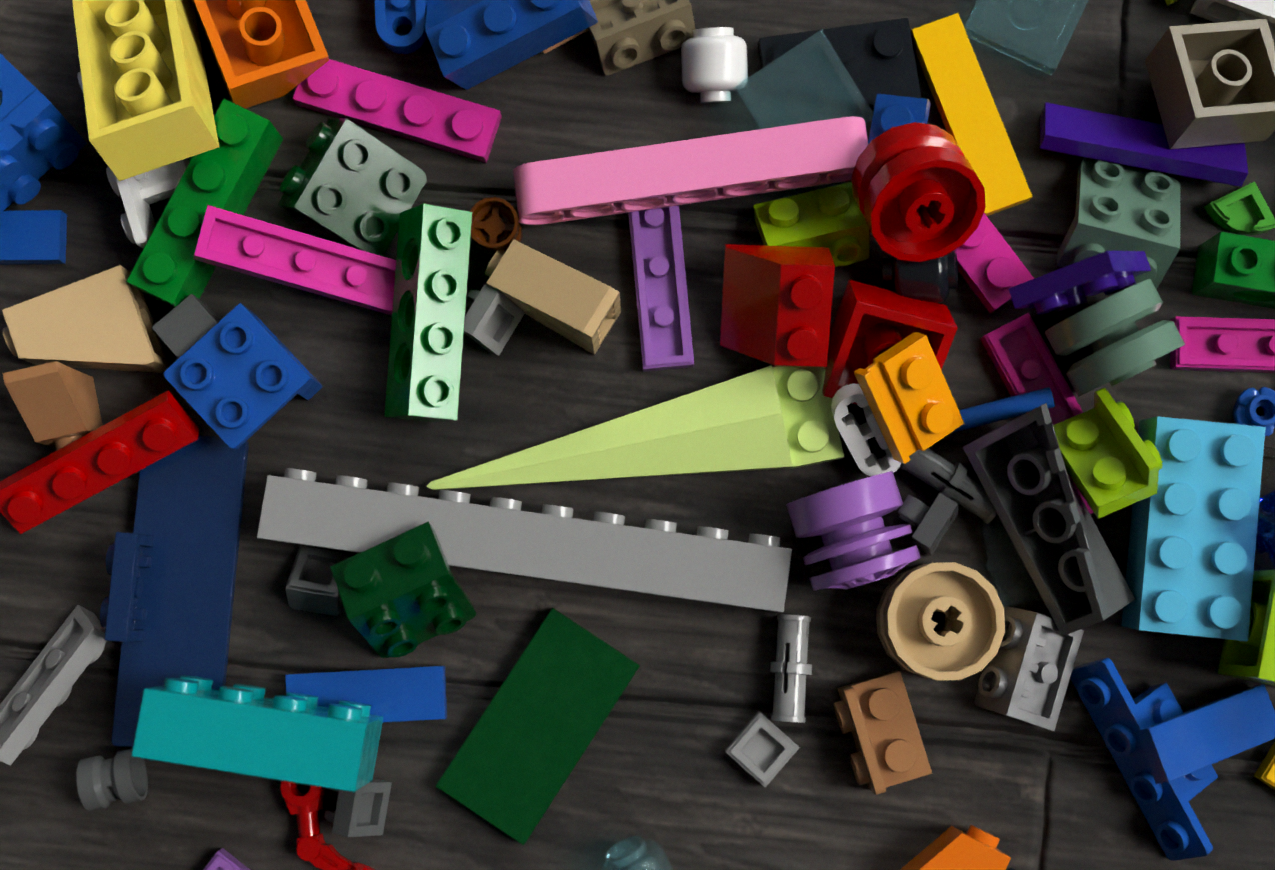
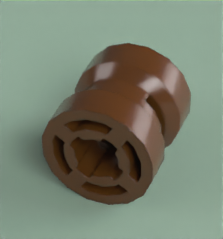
M497 197L484 198L470 210L472 212L471 237L478 251L483 255L492 258L497 250L506 251L513 239L521 243L523 235L518 214L514 207L505 199Z

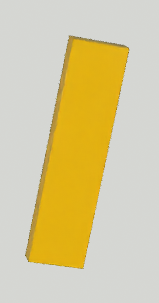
M959 13L911 29L914 51L946 131L953 136L985 188L986 208L984 213L986 216L1028 202L1033 196Z

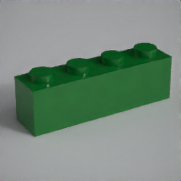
M223 99L214 116L219 148L192 157L126 281L146 295L173 308L191 293L200 299L217 267L193 259L207 206L210 205L244 215L283 141V137L270 120L226 99Z

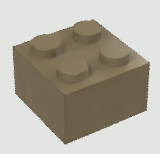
M1267 19L1169 26L1145 60L1169 149L1266 141L1275 131V44Z

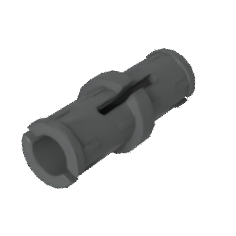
M928 448L925 451H916L909 456L911 459L909 462L900 465V469L906 470L937 490L936 496L939 493L943 494L981 518L986 524L991 522L997 515L982 483L967 473L968 467L959 461L952 464Z

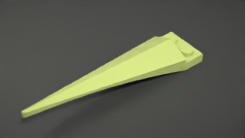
M771 365L431 481L426 487L432 490L614 478L794 469L843 459L844 454L839 431L831 409L832 398L825 397L822 393L826 368L781 365L772 367Z

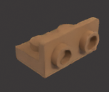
M892 671L837 688L841 701L833 703L842 733L851 732L857 752L849 754L859 785L867 783L868 789L875 795L886 792L887 787L932 774L900 671Z

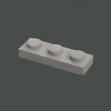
M77 605L0 704L1 762L11 766L22 750L32 745L39 733V728L53 710L66 701L71 693L73 684L87 666L95 662L102 654L107 642L105 640L106 629L102 628L100 620L93 612Z

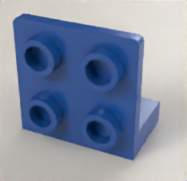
M239 303L164 372V377L232 449H238L297 394L310 400L323 388L320 382L261 319L242 303Z

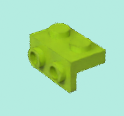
M852 182L753 205L754 219L764 245L826 247L830 249L835 267L850 265L869 258V227L853 197Z

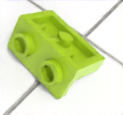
M1105 387L1094 392V408L1053 425L1066 471L1098 519L1157 494L1159 470L1163 467L1160 454L1150 440L1143 441L1134 429V420L1128 407L1122 401L1115 402Z

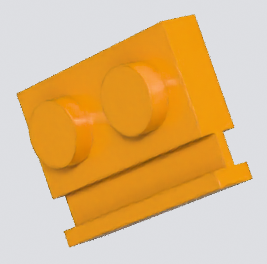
M913 332L873 359L874 363L867 368H859L854 371L891 455L896 461L906 464L911 460L910 455L918 450L925 451L965 424L929 340L924 334Z

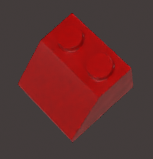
M725 244L720 346L772 365L827 367L835 264L830 249L826 247Z
M849 280L832 327L822 390L823 396L833 398L835 393L843 386L853 383L859 384L854 371L859 368H867L874 363L873 359L913 332L927 336L942 370L958 329L947 305L908 298L897 294L895 291Z

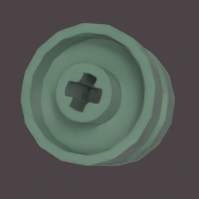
M1151 279L1128 287L1045 331L1056 355L1069 356L1090 346L1093 354L1071 365L1066 373L1078 397L1108 382L1112 387L1157 365L1155 359L1186 345L1173 321L1161 320L1142 330L1138 329L1136 323L1157 312L1163 304Z

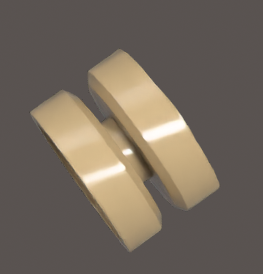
M956 562L922 564L898 574L884 589L876 610L877 634L886 654L903 670L937 681L962 680L982 671L998 653L1005 634L1004 607L995 587L978 571ZM933 612H940L944 616V626L938 631H934L938 623L931 620Z

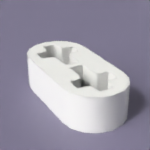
M853 383L843 386L832 398L831 409L836 427L857 466L864 474L870 477L891 471L894 473L902 463L893 459L860 385ZM856 402L859 407H863L866 423L859 425L855 416L848 412L847 406L850 403ZM875 437L879 446L885 449L886 456L877 459L876 455L871 454L868 439Z

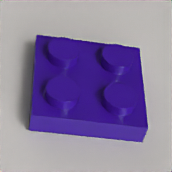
M1105 251L1009 288V292L1015 309L1035 308L1037 315L1054 310L1057 313H1063L1088 304L1086 298L1088 296L1103 292L1105 296L1135 285L1134 277L1150 272L1151 268L1145 251Z

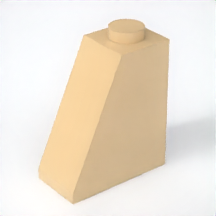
M514 239L506 251L497 250L485 271V275L490 277L486 282L488 286L500 291L524 311L526 315L594 355L621 313L619 291Z
M121 265L2 310L7 327L3 328V336L9 350L14 356H18V358L34 365L57 361L71 368L159 373L169 368L159 336L151 328L154 326V322L143 292L126 282L131 272Z

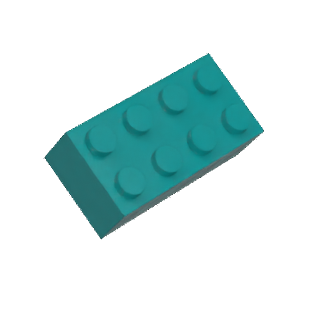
M181 675L180 679L165 678L164 685L144 689L132 751L133 757L356 792L373 780L383 716L371 715V705L339 701V704H329L328 708L317 706L319 697L314 695L286 692V696L275 695L274 699L264 697L266 688L233 684V687L220 686V689L216 690L212 689V679Z

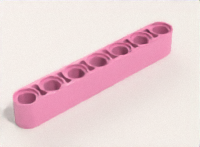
M841 117L522 164L513 169L519 222L526 225H544L851 181L857 159L869 145L865 120L861 117Z

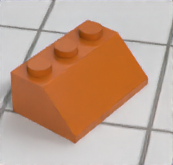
M192 0L231 101L245 109L285 96L329 61L328 53L306 0Z

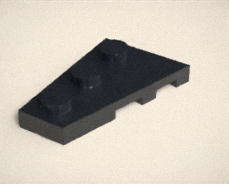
M908 18L759 38L758 50L765 93L825 103L827 100L857 105L858 109L874 112L877 93L921 98Z

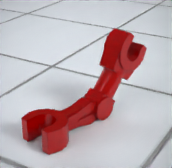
M281 780L280 790L290 815L296 814L299 838H297L296 851L302 860L309 861L316 868L322 870H375L362 863H353L342 856L332 844L325 843L323 833H320L318 810L323 809L326 787L310 785L309 792L303 794L298 790L297 783Z

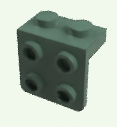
M1083 158L1078 167L1075 218L1058 250L1057 266L1066 267L1105 251H1145L1151 271L1134 278L1136 284L1151 279L1157 290L1180 250V183L1176 179L1160 172H1149L1117 163Z

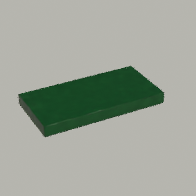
M552 608L436 787L524 845L640 665L555 608Z

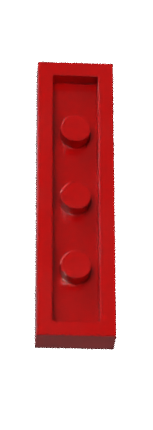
M168 390L1 480L0 513L20 534H23L198 440L199 428Z

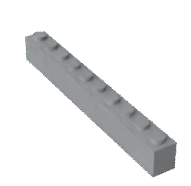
M285 468L284 477L267 475L257 538L361 553L429 521L436 532L449 566L784 612L792 549L779 547V537L749 534L748 543L727 540L728 530L704 526L697 527V535L676 533L677 523L655 519H646L645 528L624 525L625 516L594 512L593 521L572 518L573 508L543 504L541 513L521 511L522 501L491 497L490 506L470 504L471 494L439 490L438 499L418 496L419 487L388 482L387 492L367 489L368 480L342 475L336 476L335 484L315 482L316 472Z

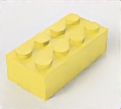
M72 0L89 141L116 178L122 181L219 148L195 8L192 0Z

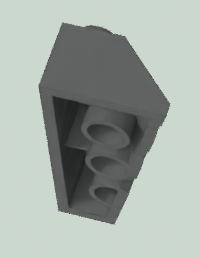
M1047 403L963 446L970 463L1062 636L1104 621L1135 600L1132 591L1066 471Z

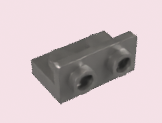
M1004 606L1005 634L998 653L985 666L980 676L974 703L978 707L1055 731L1084 630L1080 629L1062 636L1053 618L1033 611Z

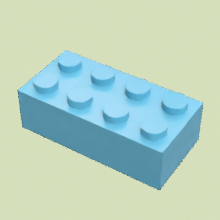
M1159 416L1139 420V436L1143 441L1150 440L1155 445L1160 454L1163 467L1159 470L1157 494L1132 504L1125 580L1135 600L1123 607L1121 626L1141 631L1248 642L1266 427Z

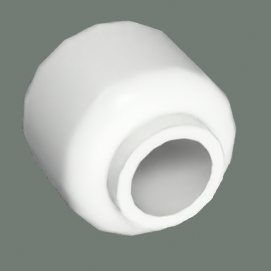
M730 27L693 30V38L686 40L681 47L682 83L684 88L690 92L701 93V103L731 101V91L741 90L748 82L746 42L741 37L734 36V28Z

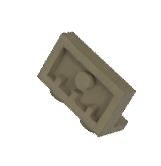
M590 0L599 23L589 27L588 32L596 46L605 75L614 74L681 48L686 40L693 38V30L696 29L692 6L689 0Z

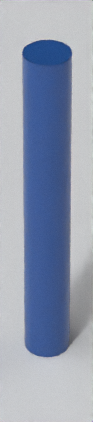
M1050 387L961 409L959 412L965 424L951 433L1021 416L1047 403L1048 409L1055 407Z

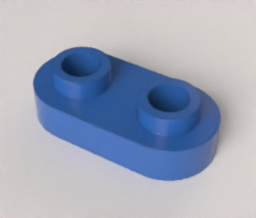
M375 0L376 30L386 48L395 53L408 54L418 50L427 39L425 31L427 0ZM402 24L411 25L412 29L407 35L400 36L395 33L398 26Z

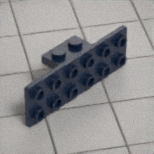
M199 435L198 440L140 470L133 533L116 532L115 543H112L108 548L106 571L108 575H111L109 596L104 598L100 610V623L102 628L106 629L105 640L122 642L111 740L114 746H134L145 688L164 685L165 678L180 679L181 675L212 679V689L219 690L220 686H225L249 448L248 441L238 449H232L220 437Z

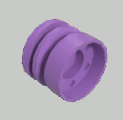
M893 471L840 485L786 504L796 538L821 536L824 546L803 557L805 565L828 559L832 571L809 578L813 591L819 589L846 590L895 575L897 571L910 562L921 558L917 545L893 552L890 539L912 533L910 525L885 527L882 516L903 505Z

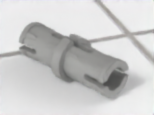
M777 614L776 662H770V672L775 673L773 715H771V720L805 723L807 675H812V664H807L809 622H811V617Z

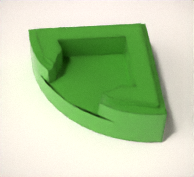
M1255 181L1204 207L1207 214L1218 225L1233 233L1258 235L1275 229V218Z

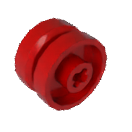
M913 122L892 127L874 138L858 157L851 176L853 197L864 215L872 235L883 251L899 260L923 262L947 255L962 246L975 232L986 208L985 188L951 134L932 124Z

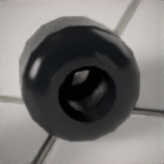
M956 249L943 257L923 262L899 260L894 256L882 258L884 288H894L897 294L912 299L933 303L945 301L948 298L950 289L958 288Z

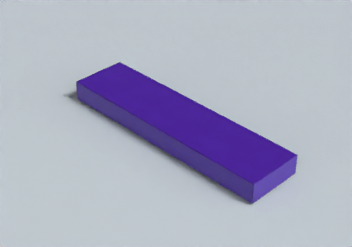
M1045 102L1040 115V148L1044 150L1240 187L1249 174L1245 143L1169 149L1163 124Z

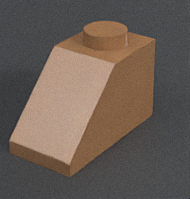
M57 361L2 373L4 384L36 443L54 447L57 451L103 426L92 376Z

